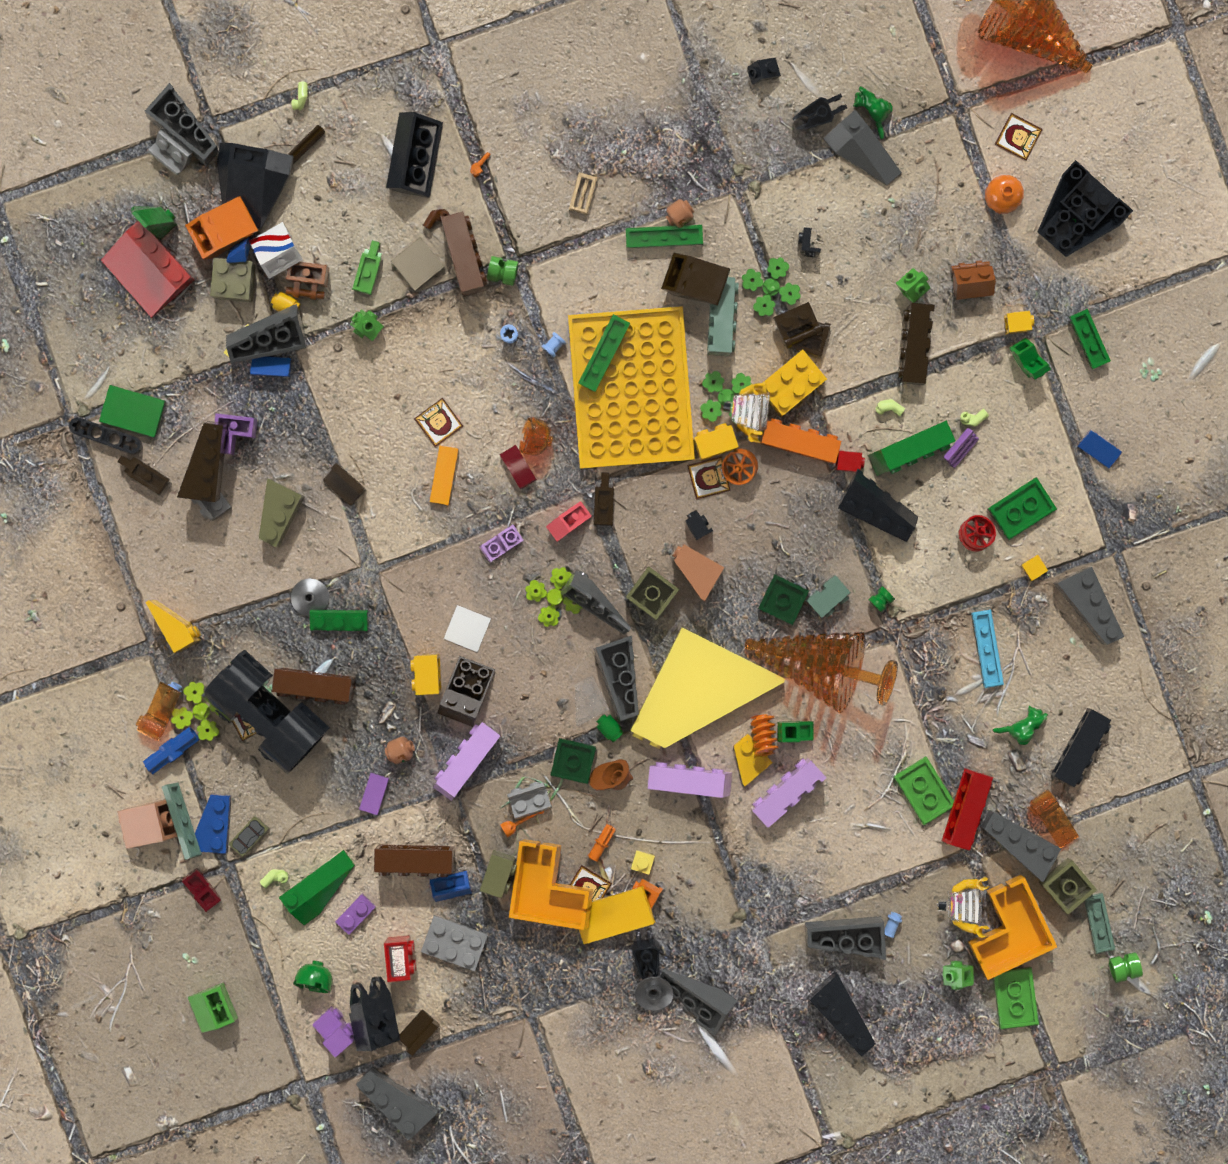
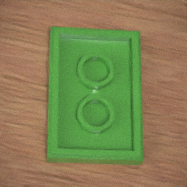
M927 756L893 776L923 825L952 809L954 800Z
M1032 967L1011 969L994 977L1000 1029L1039 1025Z

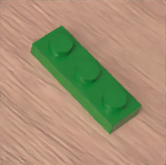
M1088 309L1070 316V322L1091 369L1110 362L1109 355Z
M310 610L309 612L310 630L368 631V610Z

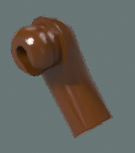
M446 209L432 210L422 226L431 230L435 222H442L441 217L450 214Z

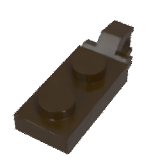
M121 455L117 461L126 467L124 470L127 473L126 475L158 495H161L170 481L168 477L138 458L132 457L129 460Z
M601 472V482H596L593 525L613 526L614 487L613 483L609 482V473Z

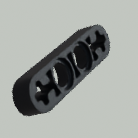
M78 417L72 419L69 423L70 431L81 437L130 454H137L142 449L141 440L126 433ZM81 421L82 426L88 427V424L91 425L87 431L79 429L77 432V428L74 427L75 423L78 424ZM96 427H99L102 431V435L99 438L92 436V430ZM116 433L120 436V441L114 445L110 442V437ZM124 439L131 443L135 440V444L138 445L137 448H133L131 451L130 446L123 445Z

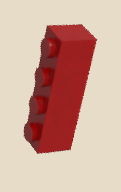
M964 768L942 837L943 842L970 851L975 840L977 827L980 824L982 811L986 806L989 790L992 787L993 777Z

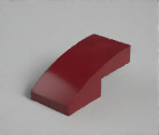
M516 445L499 454L520 490L537 480Z
M198 868L182 879L183 884L194 895V899L205 912L221 901L215 889Z

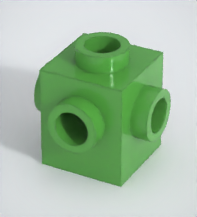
M914 268L896 282L901 293L912 303H915L931 289L927 283L928 277L922 271L918 272Z
M362 309L354 314L350 324L355 328L353 331L361 338L365 336L371 341L376 338L384 325L376 320L378 318L377 315L370 310L365 312Z
M951 961V964L943 966V985L951 986V989L961 990L963 987L974 985L972 965H964L962 961Z

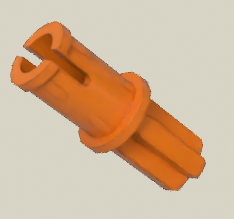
M607 824L604 827L599 838L595 839L596 843L587 855L589 858L596 862L599 861L605 848L609 847L608 843L616 831L613 826Z

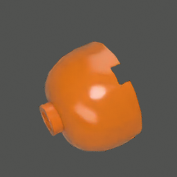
M1011 175L995 177L985 190L987 206L999 214H1008L1015 211L1021 205L1024 198L1022 183Z

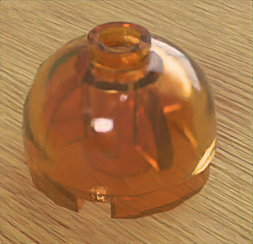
M529 417L521 433H524L523 441L520 440L519 451L523 454L536 456L552 445L553 436L550 435V428L545 421Z

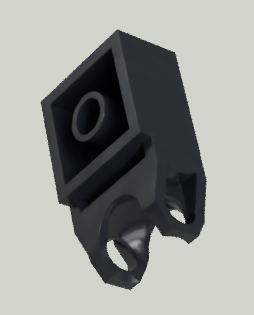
M381 976L372 977L369 994L361 983L352 984L350 990L351 1013H349L356 1050L373 1051L399 1041L400 1035L391 993ZM376 981L380 984V991L376 986ZM356 988L360 991V997L356 993Z

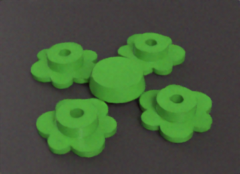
M781 257L769 260L767 271L771 273L772 278L765 280L764 283L761 279V273L755 272L754 269H748L746 274L742 276L744 281L742 286L744 289L756 291L757 287L763 285V291L767 295L757 297L756 303L753 305L754 311L759 312L760 316L765 314L770 316L773 314L775 302L771 301V296L777 294L778 291L782 296L781 301H787L789 305H794L796 300L801 297L798 285L787 283L785 287L780 288L778 281L775 280L780 276L785 277L786 271L789 269V264L784 262V259Z
M714 371L712 374L707 373L702 385L708 388L710 393L714 392V390L720 392L718 394L719 402L708 400L707 404H702L700 410L703 412L702 417L704 419L708 418L711 422L716 421L717 416L722 414L720 408L721 404L724 405V403H730L732 410L733 401L735 400L734 393H740L743 388L751 385V377H745L743 373H738L736 378L731 381L733 387L730 390L723 389L724 378L721 377L718 371ZM747 407V411H746V417H747V418H748V413H749V407ZM732 411L729 412V416H733V422L737 424L735 422V414H732Z

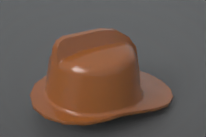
M623 759L597 766L589 778L590 785L595 790L610 788L622 790L633 780V776L629 771V764Z

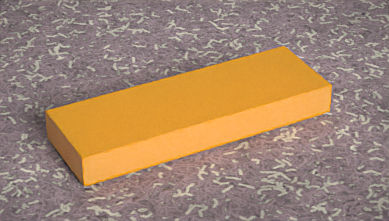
M439 445L430 502L449 505L458 448Z

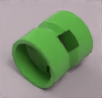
M492 256L487 280L492 282L501 280L503 284L514 286L518 261L508 259L505 262L503 258Z
M1136 952L1125 954L1124 958L1120 956L1109 958V967L1115 983L1126 981L1128 977L1135 979L1143 976L1142 966Z

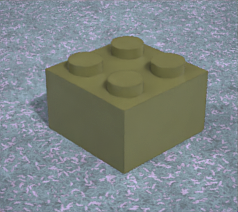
M214 258L210 296L220 300L252 302L256 264L252 261L228 263L227 259Z
M648 566L626 595V598L657 620L679 589Z
M493 850L480 891L502 898L503 894L507 895L511 881L508 880L509 875H514L517 866L516 862H514L515 857Z
M1069 858L1046 876L1044 882H1039L1067 915L1097 891L1073 860Z

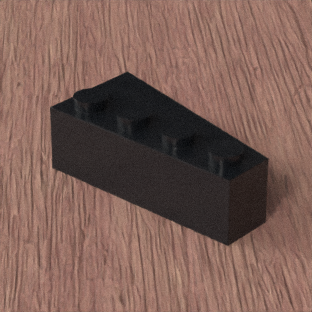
M859 469L855 472L838 506V509L905 542L912 535L918 520L916 514L901 502L895 501L890 493L880 489L876 482L871 478L865 477Z
M835 970L808 995V998L862 1057L876 1043Z

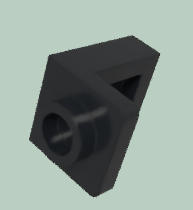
M776 57L757 60L747 67L753 85L781 76Z
M804 227L802 232L798 234V244H801L800 253H804L805 257H816V255L821 253V248L810 247L812 228Z

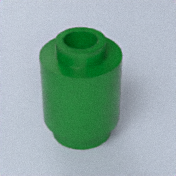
M603 714L596 721L598 723L596 728L607 740L615 742L624 733L621 730L622 727L610 714L607 716Z

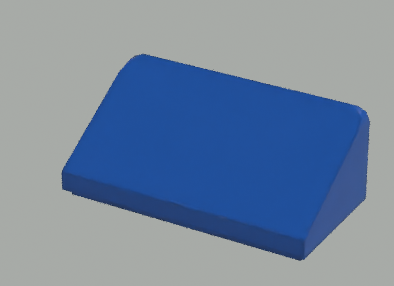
M249 237L230 248L227 257L228 263L247 261L251 247Z
M260 357L252 359L251 375L290 377L291 358Z
M1092 430L1087 432L1077 446L1107 468H1110L1122 453V451Z
M467 871L451 874L448 877L430 879L432 897L435 902L472 893Z

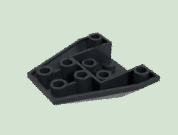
M220 143L217 167L222 204L241 196L256 227L262 229L291 175L294 156L236 143Z
M1075 160L1062 174L1037 232L1067 257L1119 227L1133 210Z

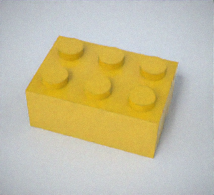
M801 350L763 382L766 384L763 385V391L767 394L766 400L782 417L825 382L827 378L806 352Z

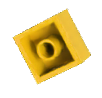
M724 423L715 426L714 431L709 432L708 429L697 432L693 440L700 461L733 451L739 447L732 425L727 426Z
M440 654L414 656V659L411 660V672L415 673V678L412 679V691H415L416 695L440 694L442 692Z

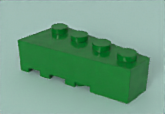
M946 420L869 454L868 457L877 476L888 471L893 474L902 470L900 466L907 464V467L918 463L917 458L923 456L924 459L935 455L933 452L939 449L942 452L951 448L950 444L956 440Z

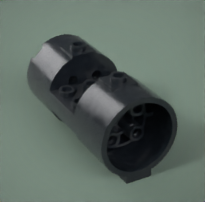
M243 650L230 662L231 665H228L211 681L201 696L216 709L215 711L222 720L230 723L240 715L244 722L253 726L258 735L266 738L258 749L261 755L266 760L274 762L286 774H289L318 744L330 727L303 702L290 711L265 688L273 675L252 655Z

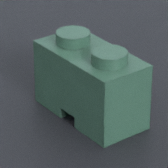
M833 575L822 585L824 589L821 592L816 590L805 600L820 618L824 616L826 618L835 611L833 608L838 603L842 605L849 599L847 595L851 592L836 575Z

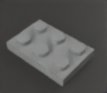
M434 915L421 952L475 971L488 934Z

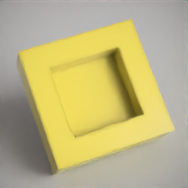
M636 850L631 869L649 875L655 855Z

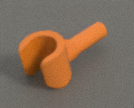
M489 152L480 161L471 166L470 172L474 177L479 176L483 172L480 166L490 157Z

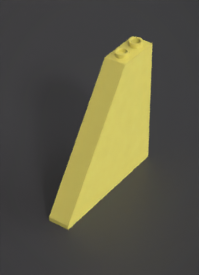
M681 627L639 711V715H637L630 729L634 732L632 736L642 741L646 738L651 741L650 745L658 749L661 746L666 748L784 683L785 678Z

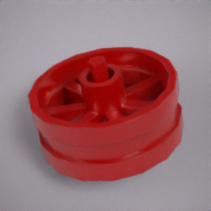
M974 515L962 523L958 532L962 545L973 552H980L986 549L995 541L996 537L994 524L982 515ZM973 521L974 528L968 522ZM983 537L988 538L987 544H986L985 540L983 539ZM977 540H979L982 546L976 545Z

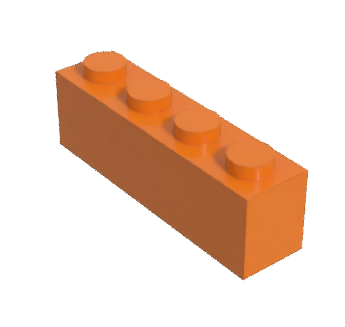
M773 418L771 421H766L760 444L827 463H836L842 442L837 440L838 436L831 434L822 436L819 435V431L808 429V431L800 430L801 426L791 423L789 426L782 425L783 421Z

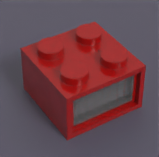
M410 935L388 937L384 942L387 982L411 980L413 974L417 971L416 959L412 958L413 952H415L414 940H411Z

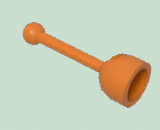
M544 811L524 817L515 823L512 821L503 822L500 826L508 838L515 833L516 826L537 814H543Z

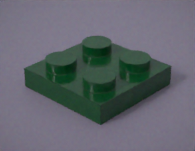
M774 574L758 609L793 625L809 590Z
M559 738L550 776L588 784L596 746Z

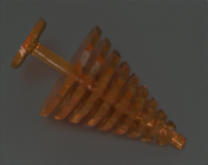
M993 0L981 20L978 37L982 40L990 41L997 45L1001 44L1003 47L1012 48L1019 52L1023 51L1028 55L1036 54L1035 57L1046 58L1045 60L1051 62L1056 61L1058 64L1067 65L1071 69L1079 67L1084 73H1088L1092 69V63L1085 60V51L1083 49L1080 50L1081 46L1078 40L1073 39L1074 33L1072 29H1069L1067 21L1063 19V15L1059 8H1057L1054 0Z
M862 631L854 632L852 635L851 632L843 633L842 635L831 633L829 636L827 634H820L817 637L815 634L807 635L805 638L803 635H796L793 641L790 639V636H784L782 641H780L779 637L771 638L769 643L767 637L760 638L758 642L750 638L745 641V649L754 650L755 655L760 659L765 655V662L768 665L774 664V667L780 673L784 670V675L787 678H794V682L797 685H803L810 693L814 691V696L819 700H822L823 697L824 703L829 707L833 706V709L840 714L843 713V710H846L848 702L850 703L853 690L855 691L858 681L878 686L877 702L882 706L888 703L895 685L898 663L895 660H890L886 663L881 675L861 669L865 651V634Z

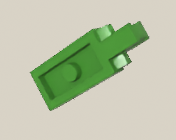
M372 240L370 249H365L364 253L362 252L352 290L372 295L382 260V253H379L380 242Z

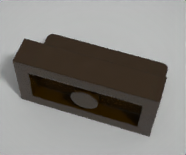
M335 463L323 481L349 505H353L365 492L366 488L342 466Z
M422 1009L399 1034L400 1041L408 1048L407 1052L411 1056L437 1030L439 1023Z

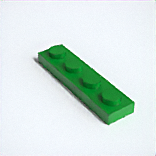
M684 225L681 228L677 226L626 228V248L703 245L702 225Z
M613 314L578 384L596 392L630 325L629 322Z

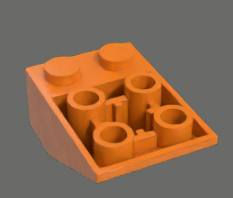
M241 196L198 216L185 225L203 259L216 258L258 231Z

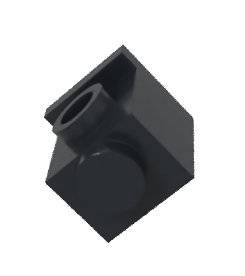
M695 510L687 515L688 519L685 522L695 540L713 531L712 528H707L709 523L704 514L700 516L698 511Z

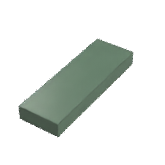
M1103 893L1093 894L1084 901L1095 953L1098 954L1115 950Z

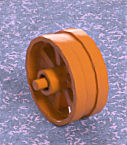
M746 449L733 450L722 462L724 477L735 485L748 483L758 471L757 458ZM736 453L744 454L742 460L739 461ZM731 455L733 456L736 464L727 462ZM746 457H748L752 463H746ZM727 466L733 467V471L729 473ZM753 466V473L751 474L745 468ZM742 472H744L749 478L746 480H742ZM734 473H738V479H735L731 475H733Z

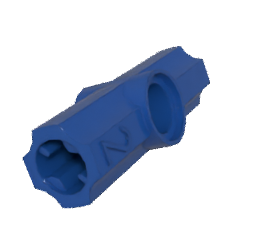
M188 727L174 739L171 738L161 745L159 750L146 758L143 763L153 775L165 765L172 763L183 755L185 750L200 739L191 727Z

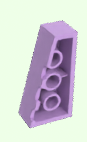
M656 762V765H651L649 769L648 789L724 798L730 796L732 772H724L723 769L715 768L705 770V767L693 766L692 769L686 768V765L675 764L674 767L667 766V763Z

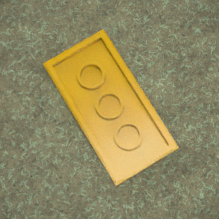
M638 887L592 901L591 907L587 909L591 910L589 926L585 930L579 929L583 944H587L655 924L656 922L644 887Z

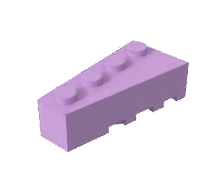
M483 722L479 726L475 724L469 732L472 735L468 741L464 739L458 747L460 752L457 756L452 755L447 761L448 768L445 772L441 770L434 778L437 782L433 788L450 801L453 800L500 737L499 734Z
M809 758L799 760L795 764V770L791 773L789 771L780 778L782 781L777 786L773 784L766 791L768 794L763 799L759 797L753 802L752 805L754 807L752 811L767 828L788 811L787 808L789 806L792 807L797 804L802 798L801 795L803 793H810L815 788L816 781L820 780L822 782L826 779L825 775Z

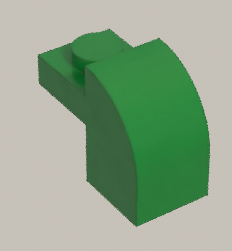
M1026 337L1010 347L1014 359L1028 378L1032 377L1036 380L1051 370L1049 364L1039 356L1035 345Z
M778 721L777 741H814V721Z

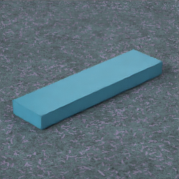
M991 609L972 612L984 688L1004 685Z

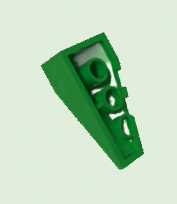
M133 206L131 208V213L144 228L160 240L177 225L174 221L176 217L169 209L165 211L161 207Z
M342 850L283 893L279 899L291 915L302 925H306L322 912L355 864L345 850Z

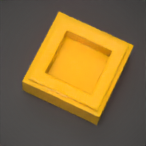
M1039 555L1021 564L1031 581L1048 571Z

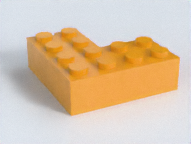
M523 839L519 841L509 918L585 930L589 926L591 910L587 909L591 907L594 889L556 883L561 845L546 842L541 844L539 841Z
M1021 874L1006 881V886L1001 883L986 890L1002 926L984 934L988 935V937L981 938L978 936L968 941L978 965L987 980L1057 948L1025 877Z

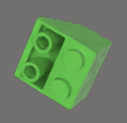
M224 982L188 996L202 1033L219 1029L235 1022L238 1018Z

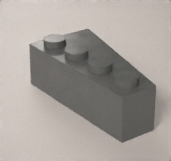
M297 304L226 335V349L231 363L306 348V334Z
M989 810L981 827L1034 876L1044 882L1061 848Z

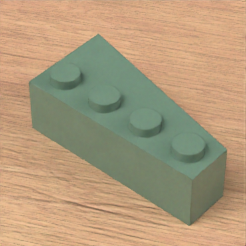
M735 277L727 278L718 306L710 304L707 355L730 356L735 351V340L732 339L733 333H736V321H733L734 313L737 314V302H734L735 294H738L739 283H735Z

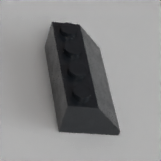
M399 112L386 184L387 189L430 198L443 122L416 112Z

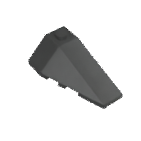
M856 110L843 119L823 138L835 154L840 157L842 156L850 161L851 164L863 169L867 174L885 185H888L902 173Z
M576 570L570 576L561 594L622 634L629 632L631 627L596 584L589 579L586 573Z
M664 969L661 973L660 978L665 979L672 986L673 998L679 999L684 1004L683 1009L686 1012L690 1011L697 1018L695 1021L701 1027L716 1036L732 1012L737 1000L719 988Z

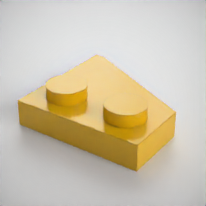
M748 733L733 745L744 786L749 784L773 763L768 756H755V751L758 750L754 748L756 742L753 741Z

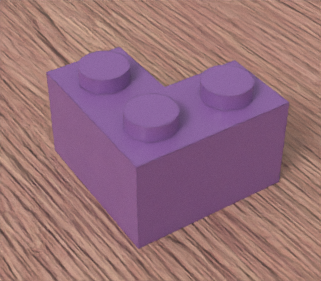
M215 414V422L228 423L225 454L234 455L236 436L256 437L258 419Z
M331 1006L312 1025L325 1039L323 1045L334 1057H337L354 1041V1034L351 1023H346L341 1011Z

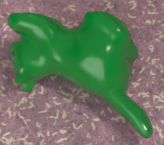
M860 86V92L855 94L853 107L860 106L867 109L871 118L875 121L879 137L882 140L884 138L882 123L893 111V106L883 98L877 99L874 93Z
M1029 706L1028 715L1025 719L1011 726L994 728L993 732L999 734L1009 732L1017 740L1018 744L1027 745L1034 736V730L1039 729L1044 724L1048 714H1043L1041 709Z

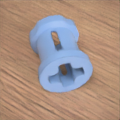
M508 324L502 327L500 335L504 342L511 344L517 340L518 332L513 325ZM507 330H510V332L514 331L511 339L508 336L504 337Z
M553 332L552 338L541 347L552 357H555V353L562 345L567 343L558 334Z

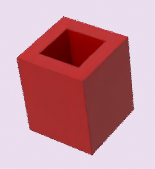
M839 451L835 471L856 472L857 469H864L865 457H862L860 452Z

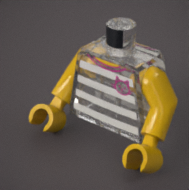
M755 383L743 388L738 395L733 396V402L725 401L723 406L724 412L732 413L731 421L736 423L737 427L748 436L750 442L760 443L758 440V436L762 435L760 430L767 429L770 393L763 391L765 383Z
M988 878L962 880L953 886L952 890L948 891V900H937V910L948 911V918L952 920L955 926L963 931L977 934L981 938L988 937V935L982 933V929H989L988 926L979 927V925H982V891L989 888V886H983L982 881H987Z

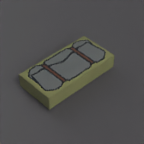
M255 815L229 845L243 857L265 834L269 827Z

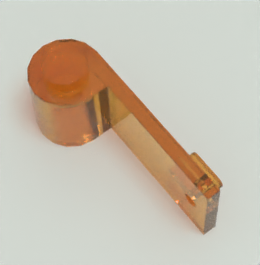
M160 682L147 713L144 716L141 715L136 722V726H138L137 731L159 741L168 725L181 692Z
M1048 789L1029 801V811L1034 817L1038 816L1042 820L1058 847L1062 849L1079 837L1061 806Z

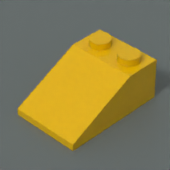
M157 600L145 602L174 653L181 652L201 641L199 637L201 633L197 626H193Z

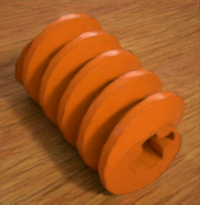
M767 714L752 716L751 726L755 727L752 729V733L755 734L753 741L757 742L754 744V748L758 749L755 751V756L775 754L773 751L778 749V746L772 743L776 742L777 738H772L771 736L776 734V731L770 729L775 726V723L769 722L774 719V716Z

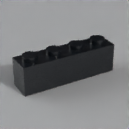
M1087 708L1051 775L1072 787H1075L1076 784L1079 785L1084 777L1082 774L1084 769L1088 768L1092 763L1093 758L1091 757L1094 751H1098L1102 744L1101 738L1111 728V719L1093 709Z

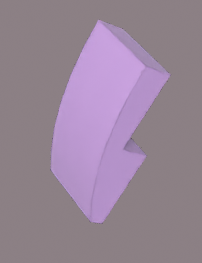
M511 525L479 548L490 563L521 543L523 538L515 526Z

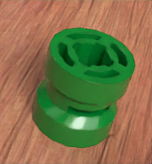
M881 586L878 589V594L872 595L868 600L882 613L886 609L887 603L891 604L895 598Z

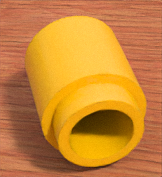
M282 291L279 294L275 293L271 300L272 308L278 312L297 304L298 309L301 306L297 299Z

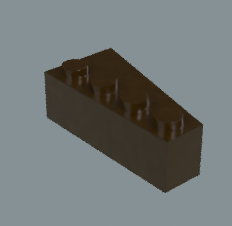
M911 303L907 306V310H903L902 320L905 321V329L901 331V340H904L903 348H900L899 359H902V367L898 368L897 376L902 384H926L929 359L926 357V353H929L931 343L928 334L931 333L933 326L930 312H934V304Z
M214 421L203 423L177 498L208 502L220 500L228 423Z

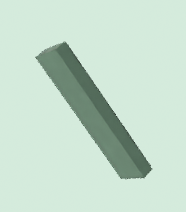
M179 783L162 786L185 860L201 856V850Z

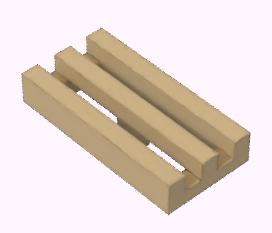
M579 172L569 207L570 211L588 215L597 177ZM585 178L578 207H574L581 179ZM593 180L585 209H581L588 182Z

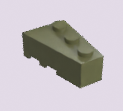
M267 478L259 539L275 547H280L305 496Z

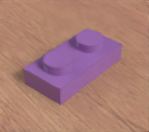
M362 893L335 922L350 935L376 905Z

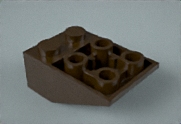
M673 253L661 289L676 297L718 306L730 268L692 256Z
M459 656L437 714L473 727L495 669Z

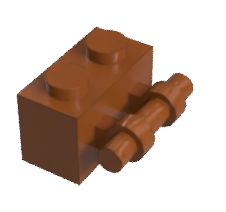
M982 260L970 264L963 262L951 266V273H954L953 289L956 300L994 295L996 279L993 267L990 266L989 261L982 262Z
M298 262L289 267L286 280L294 283V287H286V294L293 295L296 298L300 296L310 297V300L324 299L325 292L318 291V286L327 287L330 268L327 265ZM301 284L311 285V290L301 289Z

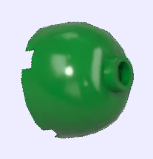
M312 961V964H305L300 967L295 975L293 985L301 989L305 987L312 992L331 993L333 985L332 973L328 968L323 967V962Z

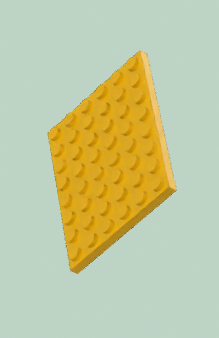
M683 306L568 315L580 469L695 460ZM614 314L629 322L630 325L596 392L578 384Z

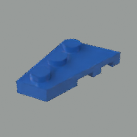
M210 795L195 831L201 852L227 853L231 795Z

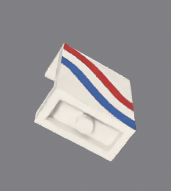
M283 222L249 241L262 269L269 279L303 260Z

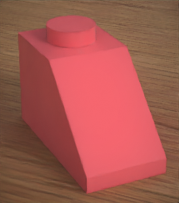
M580 501L554 519L546 528L558 542L591 518L592 515Z

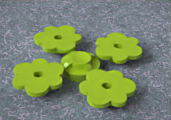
M564 567L552 570L550 581L554 583L555 588L549 590L548 593L544 589V583H539L537 580H532L530 586L528 585L525 588L528 600L539 602L541 598L546 596L548 603L551 604L547 608H541V613L538 615V620L544 622L543 624L546 627L558 624L560 613L556 611L555 606L561 604L562 601L566 605V611H571L573 614H578L580 608L582 609L578 604L573 605V601L564 597L561 594V590H559L566 585L572 575L570 572H566L567 570Z
M190 682L183 692L187 695L186 699L188 701L193 700L194 703L198 704L194 706L193 713L187 711L186 707L174 709L171 722L176 724L178 729H183L185 726L191 725L190 720L194 715L195 718L202 720L201 725L197 727L199 739L212 741L213 736L219 734V729L214 721L210 722L206 718L209 716L210 710L215 712L216 715L218 713L211 704L208 706L205 703H200L202 701L201 695L204 693V684Z

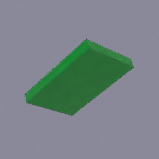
M109 385L99 422L156 438L166 401Z
M1037 477L987 508L1007 540L1012 539L1057 510Z

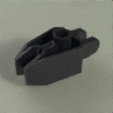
M841 93L829 99L819 97L800 110L793 117V121L802 116L809 118L807 123L796 127L797 130L809 129L832 122L835 114L847 109L846 104L832 111L829 103L836 102L842 98Z
M652 928L647 929L648 939L641 940L640 930H635L637 941L632 944V951L639 975L642 980L645 979V972L649 967V970L653 972V977H657L659 970V942L653 939Z

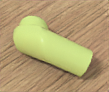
M306 82L298 83V100L293 99L291 101L293 110L299 109L300 111L305 106L308 97V84Z
M892 399L880 401L875 409L880 415L884 414L885 411L891 410L898 416H901L905 410L904 407Z
M984 409L976 415L963 412L960 415V421L964 425L976 427L989 417V414Z
M272 869L260 883L265 888L273 881L286 883L288 881V873L284 870Z

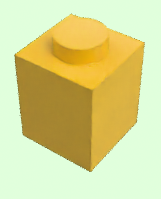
M1030 311L1005 314L1006 334L1031 331L1032 327H1034V316L1030 314Z

